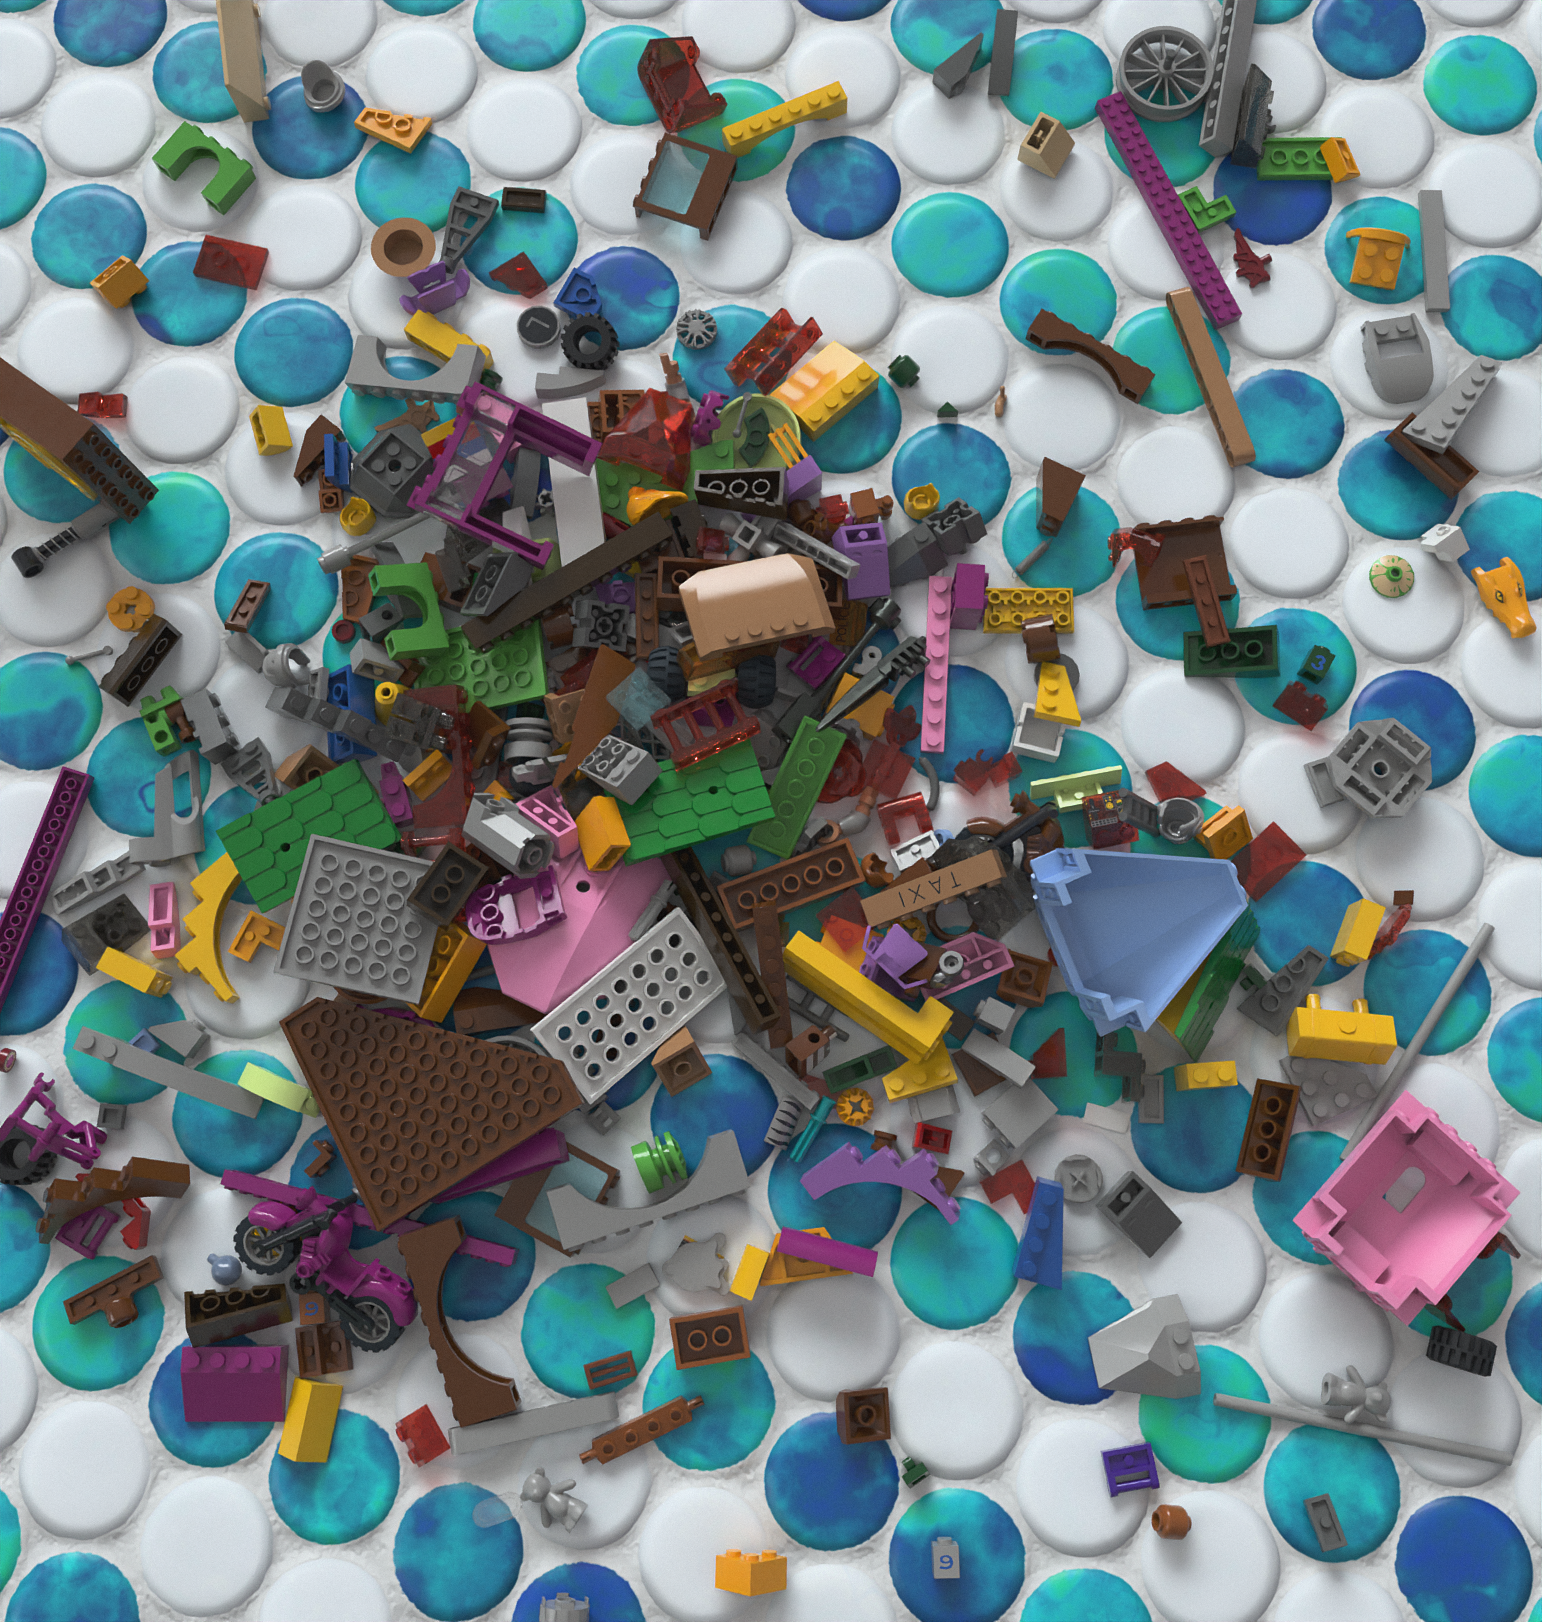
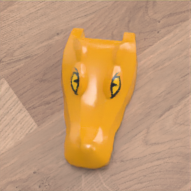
M1505 557L1499 561L1501 567L1484 572L1480 567L1472 569L1471 574L1476 581L1481 601L1485 602L1487 609L1493 610V616L1497 617L1500 623L1504 622L1506 624V627L1511 632V638H1524L1532 635L1537 627L1529 611L1523 577L1514 562Z

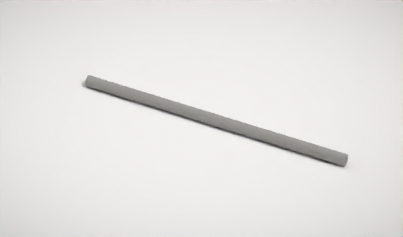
M1484 923L1380 1090L1377 1095L1378 1097L1375 1098L1341 1153L1339 1159L1342 1161L1349 1156L1373 1128L1494 932L1495 928L1492 925Z
M1215 1393L1213 1397V1405L1508 1466H1511L1513 1461L1511 1453L1357 1421L1347 1424L1342 1418Z

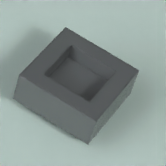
M100 1103L97 1127L124 1130L127 1105Z

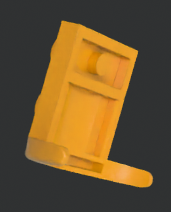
M1364 227L1346 232V238L1359 237L1349 283L1394 290L1404 246L1407 249L1410 248V238L1400 232L1381 228Z

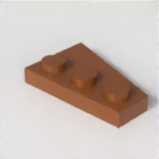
M354 555L353 559L350 560L351 565L341 570L343 584L342 612L344 620L359 624L358 619L370 613L375 596H373L368 575L374 566L379 565V562L374 558Z

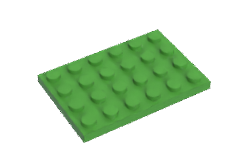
M540 619L536 620L531 628L525 631L521 629L514 633L515 636L509 641H500L494 645V649L490 652L476 655L463 635L461 626L445 630V633L449 636L450 644L449 648L441 656L416 658L426 667L414 683L416 707L418 701L424 702L418 724L425 726L436 723L440 710H444L441 722L468 716L476 701H481L490 710L542 699L544 698L543 695L549 694ZM427 704L438 708L433 723L428 718L423 717Z

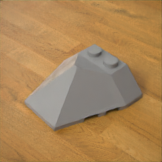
M1178 1294L1153 1298L1146 1302L1145 1305L1131 1311L1123 1318L1088 1337L1098 1388L1174 1399L1201 1394L1199 1362L1190 1323Z

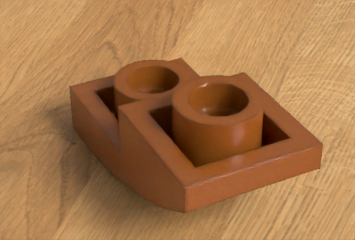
M325 469L318 470L320 485L318 493L321 513L341 512L344 509V490L334 486L327 480Z

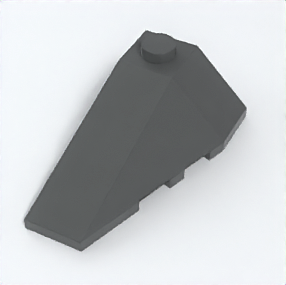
M925 522L916 526L887 547L890 587L900 584L905 585L919 579H927L948 566L936 537Z

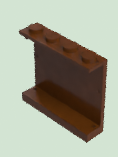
M1209 515L1197 520L1185 518L1179 522L1164 520L1158 524L1140 523L1134 527L1130 535L1143 610L1194 605L1182 562L1186 559L1203 555L1207 557L1219 602L1231 601L1236 596V585H1230L1220 529L1224 516L1216 517L1215 515Z

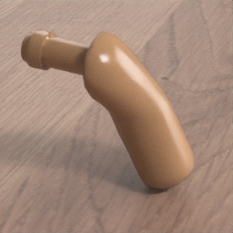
M1000 386V395L995 402L996 417H1002L1004 414L1003 405L1007 400L1004 386Z

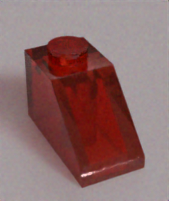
M698 527L696 533V556H703L704 553L725 554V551H729V537H725V531Z

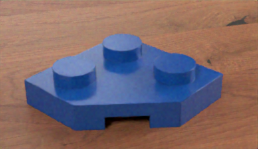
M575 267L553 302L554 307L576 318V315L580 313L585 316V312H590L592 315L594 313L599 314L603 308L593 276Z

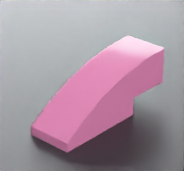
M174 882L150 885L148 926L151 929V952L157 959L175 957L174 955L181 950L179 910Z

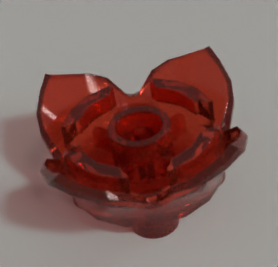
M845 739L817 799L818 803H836L845 797L858 796L866 789L868 774L863 766L862 752L854 740ZM842 767V776L836 778L835 769Z

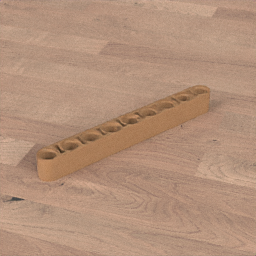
M1184 287L1167 292L1166 304L1229 465L1233 468L1255 461L1256 455L1253 444L1191 288Z

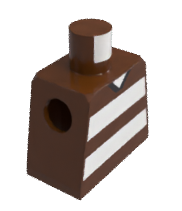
M812 1025L785 1045V1063L801 1080L830 1053V1041L837 1036L834 1028L827 1025L820 1031L815 1025Z

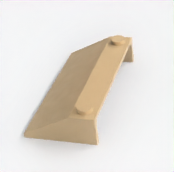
M216 0L225 86L244 123L269 119L268 110H271V103L266 95L258 17H261L258 3L255 4L253 0Z

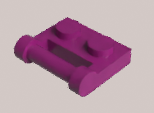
M822 636L812 637L810 644L794 661H790L786 667L816 691L818 687L828 680L846 655ZM818 647H821L823 650L803 671L800 667Z
M103 1205L96 1207L65 1223L55 1239L84 1257L94 1260L98 1254L97 1249L112 1225L117 1223L121 1216ZM101 1215L105 1220L90 1244L85 1246L82 1243Z

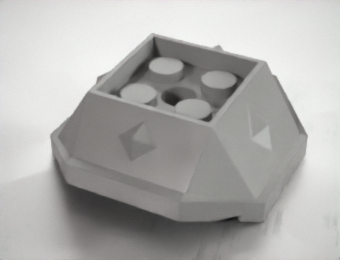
M1395 718L1357 722L1327 757L1334 788L1370 818L1403 817L1432 782L1431 747ZM1374 766L1381 769L1382 775L1375 773Z

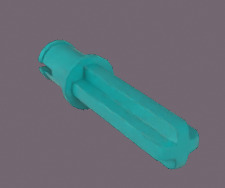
M823 1095L814 1113H810L812 1118L790 1154V1158L797 1163L802 1162L823 1124H827L826 1119L834 1105H836V1102L828 1096Z

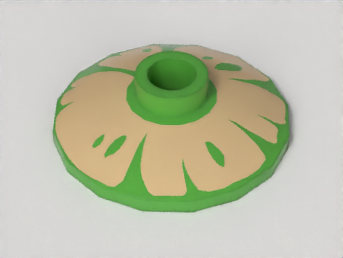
M1386 555L1380 557L1372 564L1369 571V580L1378 594L1387 598H1397L1404 596L1411 590L1414 583V572L1411 565L1405 559L1396 555ZM1391 571L1396 572L1398 576H1393Z

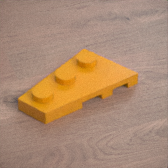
M365 107L354 121L356 129L411 154L431 127L432 118L424 117L423 119L413 118V115L410 114L398 116L392 115L391 111Z

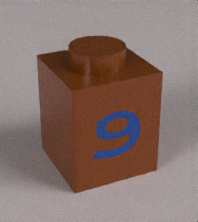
M310 1290L304 1295H299L300 1325L331 1321L329 1303L321 1294Z

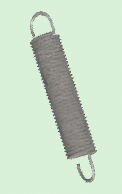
M1042 541L1015 567V570L1020 575L1025 573L1049 549V544L1045 543L1046 541Z

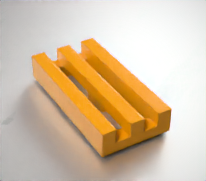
M787 423L783 424L782 428H777L776 432L768 434L769 439L789 469L793 465L775 438L780 437L796 463H799L801 460L783 433L787 432L803 458L808 456Z

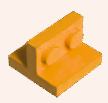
M1226 805L1203 823V829L1200 834L1193 836L1195 841L1208 850L1211 859L1225 860L1253 840L1245 810L1239 805L1233 810Z

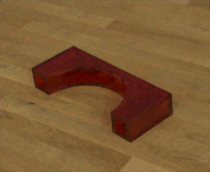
M457 684L403 690L405 713L414 715L417 710L418 701L424 702L420 715H424L427 704L438 708L434 719L435 722H437L440 710H444L440 727L449 739L453 754L451 773L443 789L429 801L412 806L414 829L464 825L475 793V785L471 777L473 766L471 765L472 760L470 759L469 752L472 743L470 736H468L467 727L470 724V718L466 712V703L468 702L467 691L464 689V686Z

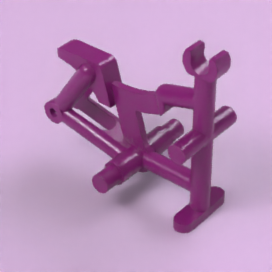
M39 1073L34 1080V1087L29 1090L23 1101L1 1126L0 1141H4L15 1126L37 1140L28 1156L30 1161L36 1162L48 1150L79 1163L86 1170L91 1169L94 1164L92 1159H98L101 1155L96 1142L104 1144L107 1140V1134L87 1121L73 1125L55 1110L56 1105L42 1093L43 1091H49L54 1085L55 1080L52 1079L50 1082H45L42 1079L44 1073ZM35 1100L46 1109L44 1115L48 1116L52 1121L44 1131L22 1119ZM78 1138H79V1142H80V1143H77V1142H75V1141H73V1140H70V1139H78ZM66 1148H69V1149H72V1150H74V1151H76V1152H79V1153H81L82 1155H80V1154H78V1153H75V1152H73V1151H71V1150H68V1149H66Z

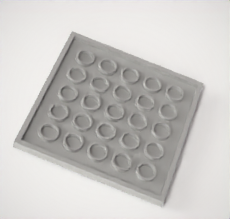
M311 834L275 964L274 974L419 1005L438 926L407 906V899L433 864V861Z

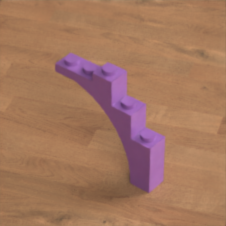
M848 1142L804 1173L800 1180L814 1200L833 1189L851 1183H890L914 1191L937 1206L950 1225L958 1221L960 1216V1206L953 1197L949 1198L945 1193L946 1188L939 1178H934L939 1169L936 1157L931 1152L928 1154L925 1149H922L900 1164L899 1155L895 1150H890L886 1145L863 1161V1155L860 1150Z

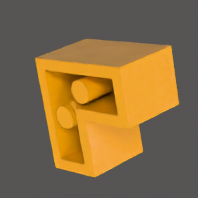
M728 1549L726 1554L716 1555L715 1588L750 1597L786 1590L787 1557L777 1555V1551L763 1550L762 1554L759 1555L756 1553L741 1554L739 1549Z

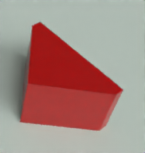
M918 1122L915 1125L912 1147L949 1154L952 1130Z

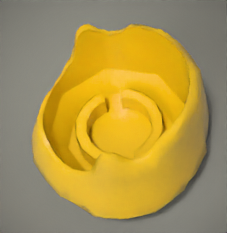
M932 483L910 489L904 498L905 512L911 518L921 520L932 512L938 511L940 501L938 490L935 489Z
M351 497L349 504L340 514V524L343 530L352 536H362L376 522L374 510L364 499Z

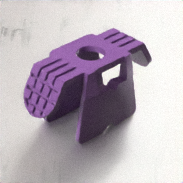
M440 261L428 266L424 270H419L409 275L407 279L419 294L413 297L402 295L399 301L403 309L410 315L414 316L418 309L424 313L436 314L455 305L456 300L467 295L470 288L469 275L465 269H459L454 278L446 281L445 262ZM437 280H440L439 283H436L428 288L423 289L424 286L429 285L431 282H436Z
M899 924L892 926L874 955L866 948L871 926H867L862 949L904 989L928 982L927 979L905 985L898 978L928 954Z

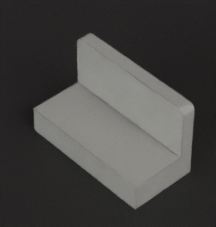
M235 632L225 641L258 674L263 670V661L269 652L249 633Z

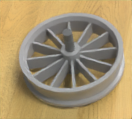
M1173 26L1152 27L1135 35L1125 46L1116 72L1117 90L1122 92L1135 114L1156 122L1177 121L1195 112L1203 103L1213 78V60L1205 44L1189 31ZM1160 43L1161 61L1149 44ZM1165 43L1178 46L1176 51L1170 49L1166 55ZM1141 48L1149 61L1133 53ZM1181 48L1191 54L1178 63H1174ZM1195 61H1198L1201 69H1182ZM1126 62L1144 70H1125ZM1185 78H1203V87ZM1127 79H1147L1132 88ZM1154 85L1155 88L1147 101L1137 94ZM1179 87L1195 94L1196 96L1191 100H1188ZM1168 88L1180 102L1179 105L1169 106ZM1158 89L1163 90L1164 106L1151 103Z

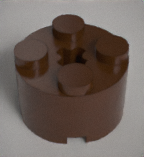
M571 604L564 608L560 606L554 610L550 617L542 619L548 642L553 641L554 643L549 645L551 650L573 643L574 628L578 627L576 623H571L570 617L574 616Z
M1052 614L1027 618L1021 621L1028 664L1061 658Z

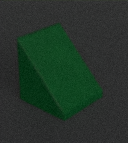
M946 402L938 410L937 417H957L959 411L949 402Z

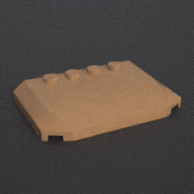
M785 553L697 572L679 586V594L700 662L723 657L724 652L807 634L817 637L835 633L836 628L813 558Z

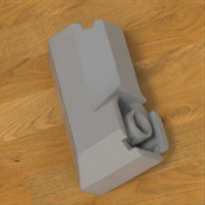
M474 793L461 836L518 877L535 878L539 874L537 870L541 866L546 868L550 864L555 849L554 843L550 841V835L518 814L519 806L509 799L501 797L500 801L493 799L494 794Z

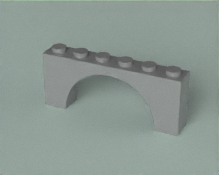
M358 335L345 384L354 394L359 396L370 394L379 398L390 396L399 400L410 398L419 402L430 400L439 404H444L445 402L457 404L466 385L472 388L475 381L480 382L486 356L477 345L457 344L451 359L438 372L424 379L407 381L395 378L389 374L385 359L387 347L378 337Z

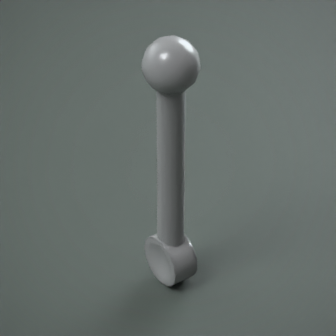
M749 392L743 394V406L736 430L733 431L735 438L741 436L740 429L747 404L752 399V395Z
M105 646L103 650L76 657L68 656L65 662L72 665L78 660L102 654L111 655L113 649L110 646Z

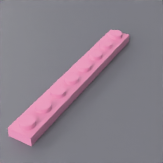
M929 576L926 625L927 648L925 656L930 659V663L927 667H924L920 753H944L952 577Z

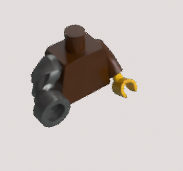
M890 926V927L888 928L887 934H888V932L890 931V929L892 928V926ZM918 942L927 951V956L899 976V979L906 984L927 979L928 982L905 989L904 995L917 998L921 987L931 990L933 988H942L952 982V979L964 970L965 965L962 956L958 952L947 951L946 948Z

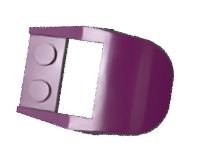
M553 865L548 866V871L539 872L535 878L512 877L509 874L502 877V881L493 886L487 884L470 896L465 909L468 927L472 935L481 942L490 945L508 944L536 937L567 919L557 880V872ZM533 887L540 919L535 921V925L523 929L519 925L513 894Z

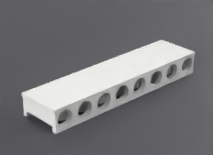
M586 397L542 404L543 415L593 439L590 408ZM549 458L562 567L606 542L596 461L588 477Z

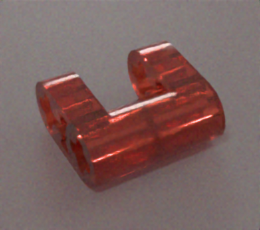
M921 791L876 804L877 813L889 846L900 843L895 820L914 815L921 835L930 830L933 831L932 822Z

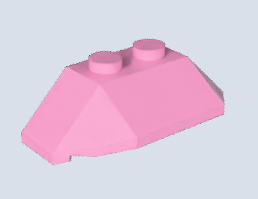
M972 932L940 946L946 948L947 951L958 952L962 956L965 965L962 973L955 976L952 982L942 988L930 990L921 987L920 990L925 1001L929 996L937 1000L1012 968L1014 964L1005 944Z

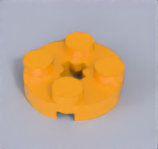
M129 586L117 592L107 603L106 609L109 619L114 626L121 631H132L135 633L140 632L143 623L153 615L155 604L146 592ZM130 606H136L133 615L131 613L127 614Z

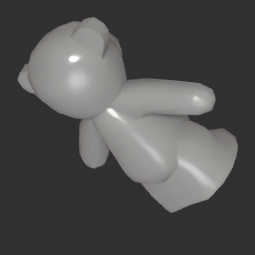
M1352 1365L1346 1367L1347 1374L1352 1382L1345 1381L1332 1373L1325 1374L1322 1380L1321 1401L1324 1405L1352 1406L1351 1410L1344 1416L1345 1423L1350 1424L1354 1422L1364 1409L1375 1415L1379 1422L1386 1420V1413L1390 1408V1395L1387 1392L1388 1386L1385 1382H1380L1377 1386L1366 1388L1358 1371Z
M541 1467L537 1468L535 1473L526 1479L522 1489L523 1492L520 1494L521 1501L530 1500L535 1503H541V1520L544 1528L550 1527L552 1516L559 1519L569 1533L588 1507V1504L564 1493V1491L571 1490L576 1486L575 1480L568 1479L551 1485L545 1476L544 1469Z

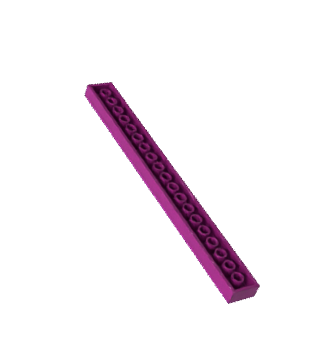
M1119 91L1098 100L1095 110L1214 330L1239 321L1242 316L1239 306L1124 95Z
M64 766L60 771L0 920V1013L94 781L93 776Z
M230 1169L224 1170L220 1183L225 1186V1189L239 1190V1193L242 1194L253 1193V1197L261 1199L267 1197L268 1201L282 1202L283 1205L289 1207L297 1205L298 1201H296V1198L303 1190L302 1188ZM317 1193V1198L324 1205L340 1200ZM354 1203L343 1211L338 1212V1214H349L354 1225L361 1227L367 1225L369 1226L368 1229L377 1231L366 1206ZM404 1217L385 1229L383 1233L389 1235L396 1233L398 1234L397 1237H400L404 1232L428 1224ZM467 1235V1238L458 1247L456 1253L460 1255H467L468 1253L471 1254V1258H485L486 1262H500V1266L511 1267V1265L516 1263L520 1249Z

